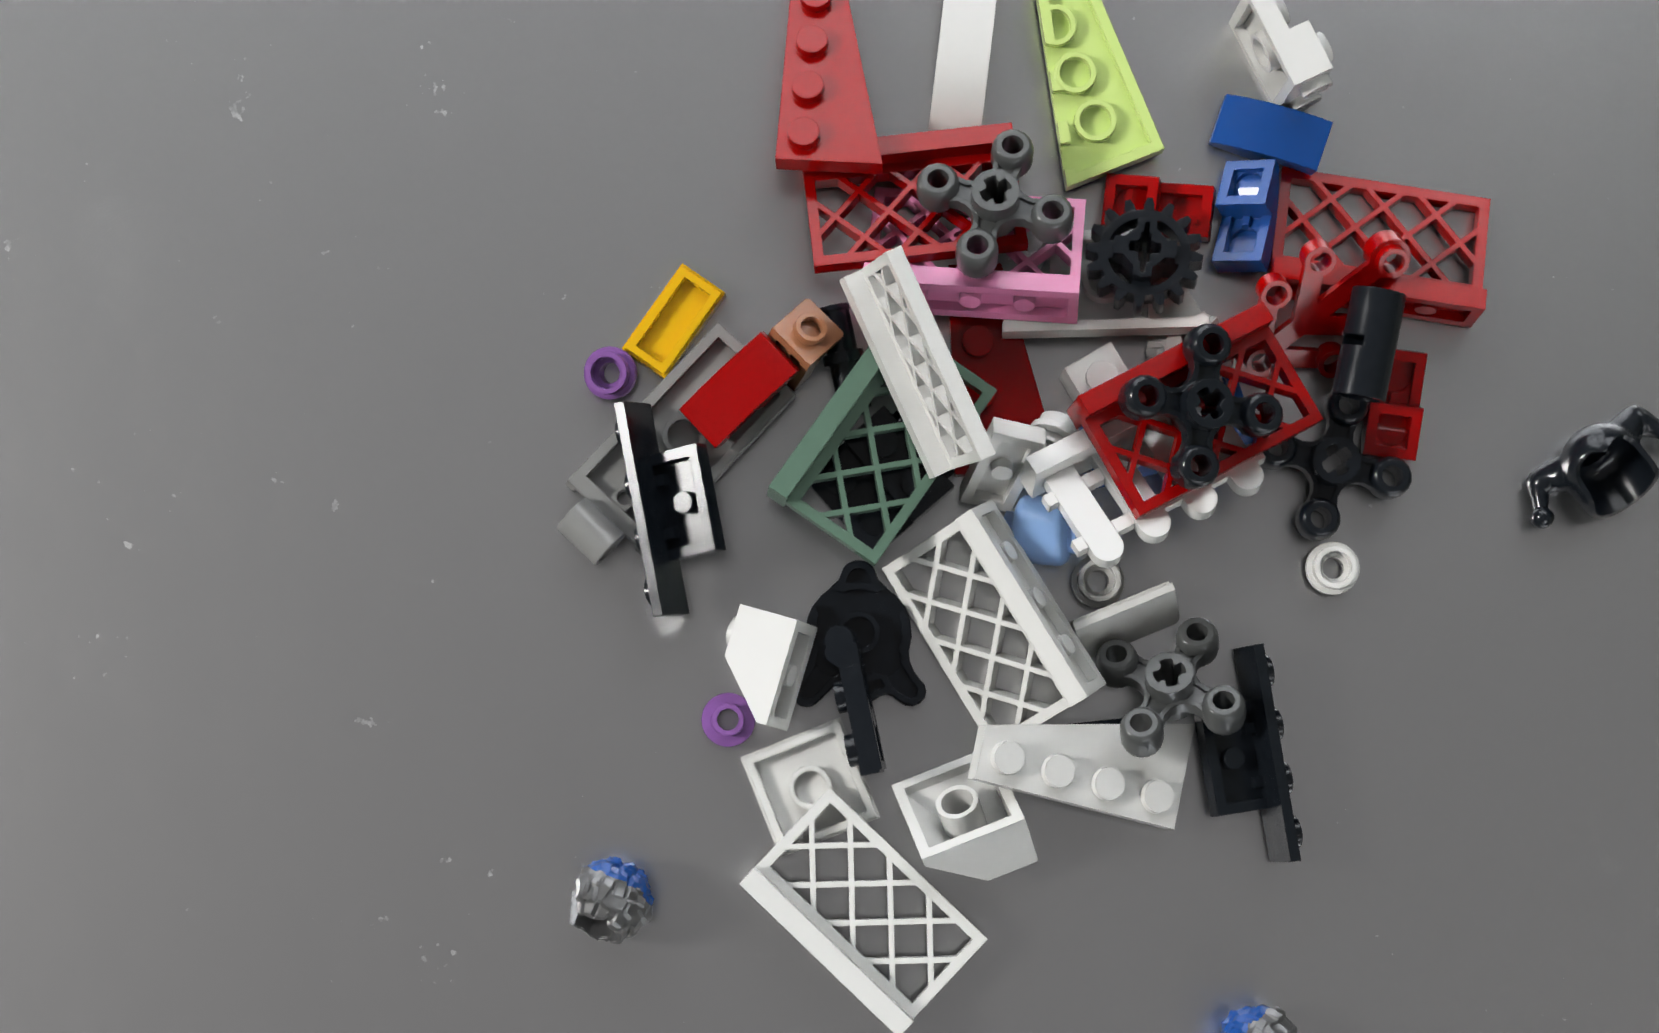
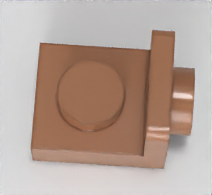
M810 299L803 300L772 327L768 334L770 339L800 369L787 383L793 391L810 377L820 359L843 337V331Z

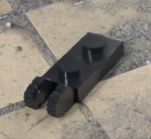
M835 624V627H829L830 630L825 631L826 636L823 637L825 639L823 644L826 645V649H824L826 660L839 668L841 676L840 681L833 682V690L839 714L848 712L852 734L844 735L850 767L859 766L861 776L881 773L887 768L861 645L857 643L859 638L856 637L857 633H854L852 628L844 627L843 624L841 626Z

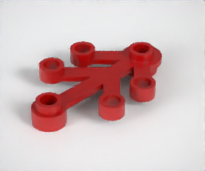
M1383 230L1373 234L1363 247V259L1365 262L1320 296L1323 276L1333 270L1337 257L1328 242L1323 239H1312L1305 243L1299 253L1302 268L1291 317L1276 329L1278 309L1283 308L1290 302L1292 288L1285 277L1277 272L1267 273L1258 280L1255 287L1258 303L1264 301L1274 318L1269 327L1293 368H1317L1322 376L1334 378L1338 358L1335 362L1325 365L1324 362L1330 356H1339L1341 346L1339 343L1325 342L1318 348L1290 345L1304 335L1343 336L1347 313L1334 312L1350 301L1352 287L1358 285L1370 286L1381 277L1397 278L1406 272L1411 261V250L1401 235L1395 231ZM1325 252V256L1321 261L1310 263L1315 254ZM1397 254L1394 259L1384 263L1387 257ZM1281 286L1280 291L1276 295L1266 296L1270 288ZM1261 345L1245 352L1241 371L1267 379L1269 378L1272 363L1266 353L1261 359L1253 361L1257 355L1265 353Z

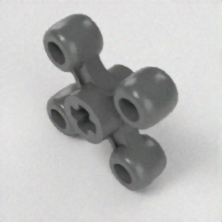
M1010 129L997 135L991 148L993 168L980 173L974 181L965 180L957 176V173L950 166L941 163L928 165L918 176L917 197L920 204L926 210L941 213L949 209H958L970 217L972 227L961 235L956 244L955 252L958 269L970 278L980 279L987 277L994 271L998 264L999 256L997 239L998 237L1006 236L1015 227H1024L1032 231L1033 235L1045 244L1060 243L1072 231L1074 211L1066 198L1054 194L1043 196L1040 199L1031 198L1020 190L1018 180L1031 168L1034 154L1031 139L1022 131Z
M1200 617L1184 621L1179 626L1176 634L1175 651L1162 652L1153 656L1150 660L1140 657L1130 643L1121 639H1111L1098 648L1095 662L1097 669L1107 683L1105 685L1115 689L1126 686L1134 687L1144 697L1142 704L1138 708L1128 711L1120 723L1121 744L1132 756L1143 758L1156 754L1164 740L1163 728L1165 722L1179 721L1190 713L1200 717L1210 731L1222 736L1238 732L1243 726L1246 718V705L1240 691L1228 685H1219L1214 688L1208 687L1201 683L1196 676L1197 670L1210 664L1216 658L1219 650L1218 631L1212 622Z

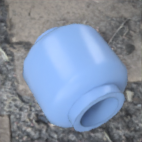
M1024 495L1019 499L1015 510L1006 511L1004 519L1013 531L1015 539L1024 549L1032 564L1064 565L1068 562L1071 554H1075L1070 546L1072 540L1077 537L1058 508L1050 512L1046 510L1041 502L1043 495H1038L1034 498H1031L1030 495Z

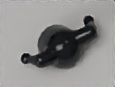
M1632 405L1622 410L1609 423L1592 424L1573 434L1565 444L1561 455L1536 468L1526 479L1525 486L1533 508V513L1530 516L1532 525L1540 529H1545L1552 525L1554 513L1548 508L1549 496L1555 491L1570 493L1592 519L1597 520L1616 515L1642 498L1657 482L1659 469L1641 445L1640 440L1642 437H1652L1659 440V419L1646 409Z

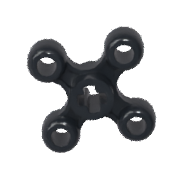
M1202 324L1190 330L1184 337L1182 353L1188 362L1189 372L1187 379L1181 386L1171 388L1163 385L1159 379L1153 376L1139 375L1126 381L1120 388L1118 395V405L1122 413L1128 418L1143 421L1155 416H1165L1181 432V445L1172 457L1170 474L1174 482L1188 490L1204 488L1216 479L1220 468L1219 460L1213 451L1212 442L1216 432L1221 427L1232 426L1245 436L1260 438L1275 432L1283 419V408L1274 396L1267 393H1253L1247 397L1238 398L1233 396L1230 389L1220 381L1219 372L1222 363L1228 358L1232 346L1228 332L1216 324ZM1203 340L1209 344L1210 353L1204 349ZM1139 390L1146 396V406L1139 400ZM1200 398L1205 403V406L1200 411L1202 416L1196 410V407L1201 403ZM1255 409L1261 414V422L1255 416ZM1192 459L1198 466L1197 475L1191 469Z
M1330 392L1323 402L1326 429L1322 437L1308 442L1294 436L1280 444L1282 448L1280 456L1271 454L1269 450L1263 452L1266 458L1260 466L1270 470L1294 467L1301 470L1309 481L1310 494L1295 515V525L1298 532L1310 541H1322L1330 538L1338 530L1341 515L1337 508V499L1344 487L1351 484L1362 485L1368 488L1374 496L1380 499L1391 500L1403 495L1411 485L1412 473L1404 460L1394 456L1369 459L1361 455L1358 447L1354 444V431L1357 425L1365 418L1369 402L1339 397ZM1340 399L1347 400L1351 404V415L1345 414L1340 410ZM1336 454L1342 464L1328 473L1323 468L1322 462L1331 455ZM1384 470H1388L1394 475V486H1389L1384 482L1382 478ZM1313 511L1323 515L1325 520L1323 528H1318L1312 523L1311 514Z

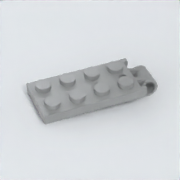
M719 322L641 402L651 404L659 452L694 443L707 445L713 483L727 471L796 398V394L785 385L765 407L758 409L722 446L714 448L679 409L744 347ZM615 431L567 480L566 486L574 493L577 491L584 499L579 501L557 526V530L595 566L601 563L619 545L624 537L636 546L635 550L642 556L634 538L636 521L632 501L628 505H621L618 500L621 493L627 492L624 482L627 472L623 450L616 438Z

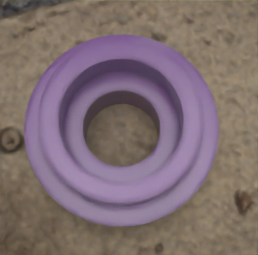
M611 346L602 347L594 351L587 359L584 367V379L587 387L594 395L608 400L619 399L627 395L634 387L637 379V367L631 355L625 350ZM610 363L616 364L620 371L619 378L614 383H609L604 376V370Z
M719 694L706 704L702 712L701 722L704 733L712 742L720 746L733 747L743 743L750 737L755 727V718L746 699L738 694ZM731 709L737 713L739 721L734 729L724 730L719 726L718 716L723 710Z

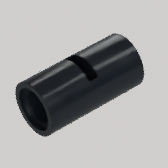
M1358 285L1352 287L1343 331V340L1340 346L1331 392L1333 395L1363 402L1386 403L1407 297L1405 294L1373 286Z

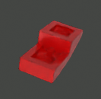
M1107 173L1101 225L1106 227L1104 222L1105 211L1109 208L1120 216L1124 214L1126 200H1131L1136 210L1144 209L1147 198H1153L1155 211L1162 212L1169 203L1173 204L1174 220L1178 221L1186 216L1192 219L1187 235L1200 234L1201 242H1210L1216 190L1214 186L1164 183L1161 182L1160 177Z
M764 331L760 332L722 366L679 410L714 448H718L758 409L765 407L800 369Z
M1396 349L1386 403L1369 402L1368 412L1362 420V454L1381 457L1394 456L1400 459L1416 461L1424 408L1420 407L1428 357L1427 353Z

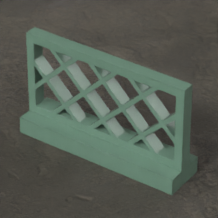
M868 346L768 487L767 496L782 507L788 506L872 566H875L937 477L929 479L926 473L921 480L919 466L923 465L920 457L917 458L915 446L903 420L898 423L872 427L869 404L874 397L891 395L887 386L882 387L885 380ZM954 360L964 384L980 395L974 404L980 416L997 392V389ZM861 415H863L865 428L852 430ZM904 430L909 459L879 464L874 435ZM867 437L872 465L841 470L838 448L842 442L848 439ZM832 458L834 472L820 474ZM911 467L915 487L913 493L909 498L886 501L881 472ZM874 474L879 503L848 508L843 478ZM836 480L841 509L820 513L802 499L814 483ZM902 507L890 524L888 509ZM875 511L881 512L884 534L873 549L854 537L850 516ZM843 517L845 530L830 519Z

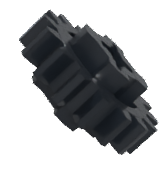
M1147 198L1144 209L1136 210L1131 200H1126L1124 214L1119 216L1109 208L1105 211L1104 222L1106 227L1094 224L1091 228V239L1094 242L1086 244L1085 259L1092 261L1087 265L1088 280L1101 279L1097 284L1096 292L1100 298L1111 292L1115 295L1114 309L1119 310L1127 301L1133 303L1135 316L1141 315L1144 304H1152L1156 313L1161 314L1164 310L1165 299L1169 298L1175 304L1180 305L1184 297L1182 287L1194 290L1198 278L1194 271L1201 270L1203 255L1195 251L1200 249L1202 238L1200 234L1187 235L1192 220L1189 216L1183 217L1178 221L1173 219V204L1169 203L1162 212L1154 210L1153 198ZM1132 230L1125 236L1121 235L1126 231ZM1162 233L1168 236L1171 240H1167ZM1147 242L1149 261H1146L1145 271L1141 272V261L1138 260L1139 252H1142V244ZM1116 273H1121L1129 283L1122 280ZM1161 278H1168L1167 280H1165L1164 282H1162V283H1160V284L1153 285L1154 283H1156L1157 281H1159Z

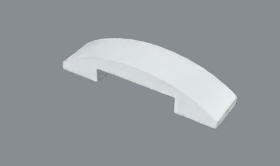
M943 0L928 131L982 125L997 0Z

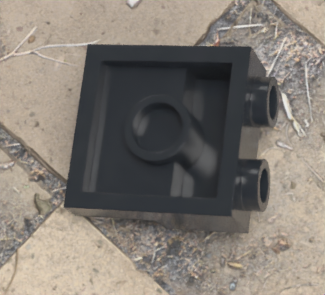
M883 406L871 416L872 427L902 422L901 415L898 410L891 414ZM864 423L857 429L865 428ZM904 430L874 435L879 464L909 459ZM867 437L844 440V443L838 448L841 470L872 465ZM832 458L820 474L834 472ZM923 465L919 466L921 480L927 473ZM911 467L881 472L886 501L909 498L915 490ZM954 469L937 476L891 543L953 491L954 484L948 478L955 473ZM874 474L843 478L848 508L879 503ZM836 480L814 483L810 487L830 511L841 509ZM902 507L888 509L890 524ZM875 511L850 516L854 537L873 549L884 534L881 512ZM843 517L837 518L844 526Z

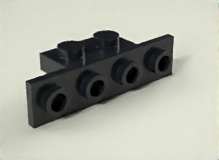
M627 401L614 403L617 418L615 434L623 450L627 472L624 482L634 510L636 521L634 538L643 559L646 575L644 582L646 599L651 605L653 617L689 614L680 561L726 550L707 445L694 443L659 452L651 404Z
M1264 643L1236 648L1233 651L1240 692L1245 699L1246 718L1243 726L1238 732L1222 736L1210 731L1203 720L1193 714L1210 816L1218 817L1261 809L1270 862L1301 861L1299 848L1303 842V834L1299 820L1293 815L1290 793L1293 790V776L1289 765L1284 762L1280 740L1284 735V724L1280 712L1274 707L1271 689L1275 678L1273 663L1270 657L1265 655Z

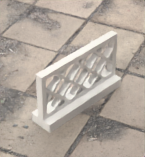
M900 245L886 251L861 270L840 279L839 282L929 479L996 454L902 246Z
M993 499L971 508L956 518L954 522L882 568L885 576L978 727L979 725L996 724L990 714L993 699L1018 706L1014 724H1042L1065 709L1084 700L1107 684L1026 552L1015 539L1013 531ZM959 532L962 533L972 550L969 567L945 561L948 540ZM936 547L934 557L925 555ZM912 562L932 567L928 593L913 589L902 569ZM980 565L983 567L984 571H980ZM943 571L967 577L963 603L939 596ZM978 581L992 584L1000 595L998 613L973 606ZM937 607L961 613L957 638L942 635L934 622ZM1009 611L1012 614L1013 618L1008 616ZM971 617L995 623L991 649L967 642ZM1006 627L1022 631L1029 642L1026 659L1002 652ZM965 653L989 659L985 684L968 679L962 669ZM1037 657L1039 658L1042 664L1037 663ZM999 663L1024 670L1020 695L995 688ZM1034 674L1051 678L1063 698L1053 704L1031 699ZM1028 709L1038 712L1026 719Z
M831 788L814 803L739 883L893 1033H904L914 1022L913 1019L988 940ZM830 803L847 819V842H815L814 820ZM853 825L869 841L853 842ZM809 826V843H793ZM848 848V880L816 881L815 849ZM854 848H878L886 856L887 879L854 880ZM809 849L810 881L787 882L771 865L785 850ZM893 864L909 879H893ZM916 885L925 893L926 917L894 918L893 886ZM887 886L888 918L855 919V887ZM848 887L849 919H825L816 909V888ZM794 888H810V903ZM932 901L949 917H932ZM956 923L971 938L956 955L934 956L933 924ZM926 924L927 956L895 957L894 925ZM888 925L889 957H865L856 949V926ZM833 926H849L850 942ZM927 963L928 985L911 1002L896 987L895 964ZM934 963H948L934 978ZM889 964V980L874 965Z

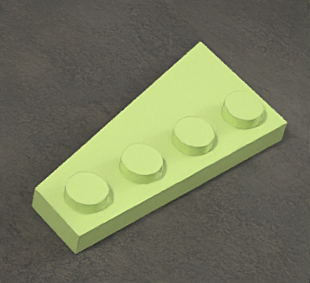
M1036 0L1065 192L1107 176V173L1112 174L1162 154L1165 149L1102 0Z

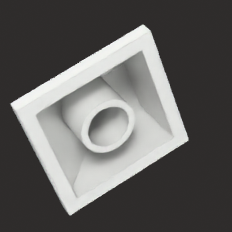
M973 753L891 785L925 867L989 881L1038 861L1025 817L1012 790L968 779Z

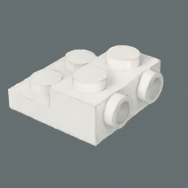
M1240 0L1229 21V25L1267 100L1270 103L1288 108L1291 107L1298 111H1303L1322 99L1320 93L1333 85L1329 76L1333 68L1331 64L1333 52L1325 35L1322 32L1316 33L1309 20L1289 29L1287 24L1290 22V16L1283 0Z

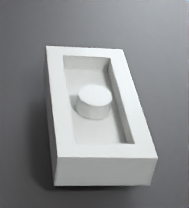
M993 417L986 432L996 454L970 464L960 484L959 502L978 506L993 499L999 511L1006 512L1012 510L1024 487L1021 483L1025 457L1043 449L1046 445V428Z

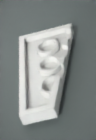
M1120 724L979 725L968 779L1163 829H1174L1195 724H1165L1163 728L1164 740L1161 748L1156 754L1143 758L1132 756L1125 750L1121 744Z

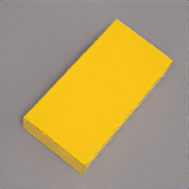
M682 263L622 349L628 352L638 363L664 379L679 364L725 299L726 293Z

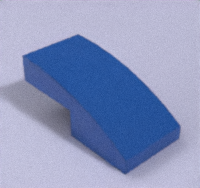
M1226 94L1208 145L1249 160H1260L1261 158L1276 159L1278 164L1312 175L1318 169L1333 122L1278 104Z
M1276 159L1226 161L1215 204L1222 219L1211 259L1218 273L1268 272L1274 242L1279 195V164Z

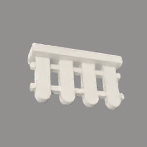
M1196 407L1198 414L1202 416L1200 413L1202 408ZM1155 416L1151 418L1172 425L1168 417ZM1117 419L1101 426L1111 445L1126 450L1132 449L1138 426ZM1226 426L1223 442L1246 448L1247 446L1232 426ZM1084 429L1026 456L1021 483L1031 498L1047 491V494L1042 496L1041 502L1048 512L1058 508L1077 537L1072 540L1070 546L1077 557L1087 553L1092 562L1097 566L1110 568L1117 565L1121 560L1124 550L1121 535L1134 529L1139 538L1146 543L1157 544L1164 541L1171 527L1168 511L1181 506L1190 518L1205 520L1212 516L1218 502V496L1214 488L1226 482L1237 495L1248 497L1256 494L1264 479V472L1260 465L1264 463L1266 457L1262 453L1216 477L1210 485L1201 489H1193L1137 520ZM1146 429L1140 454L1168 463L1174 437ZM1220 452L1218 460L1220 462L1231 455ZM1120 459L1125 469H1127L1128 462ZM1192 459L1191 469L1198 472V466ZM1136 465L1132 481L1142 499L1146 501L1155 496V494L1138 470L1140 465ZM1092 468L1094 469L1093 471H1091V472H1089V473H1087V474H1085V475H1083V476H1080V474H1082V473H1084V472H1086V471H1088V470H1090V469H1092ZM1157 471L1164 480L1165 473ZM1174 480L1172 481L1171 487L1177 484L1176 482H1174ZM1102 485H1105L1124 514L1112 521L1108 519L1090 492Z

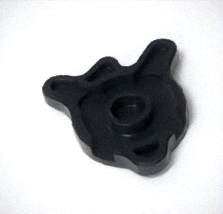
M862 560L849 562L843 568L839 580L820 596L808 615L807 624L818 629L796 704L802 707L816 705L833 688V682L841 680L839 668L826 660L824 651L826 645L823 644L825 642L823 637L826 636L825 631H829V627H835V624L838 626L843 624L844 627L848 626L849 629H853L854 633H857L856 637L859 638L857 643L861 645L872 701L880 696L887 695L905 706L920 704L925 698L926 688L910 663L909 649L912 633L908 612L897 596L879 581L871 564Z

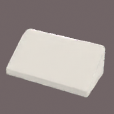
M1167 581L1081 616L1069 623L1089 656L1093 658L1096 656L1098 648L1111 639H1121L1130 643L1176 624L1180 617L1176 589L1173 582L1169 583Z

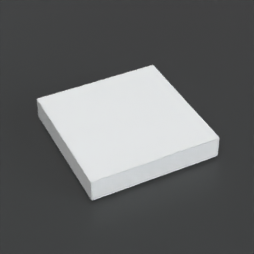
M840 717L740 757L775 845L829 788L840 796L867 823L880 818L865 777L861 776L859 766L850 767L844 743V735H847ZM831 803L814 820L815 842L824 841L847 831V819ZM809 826L793 843H809ZM802 849L785 850L780 858Z

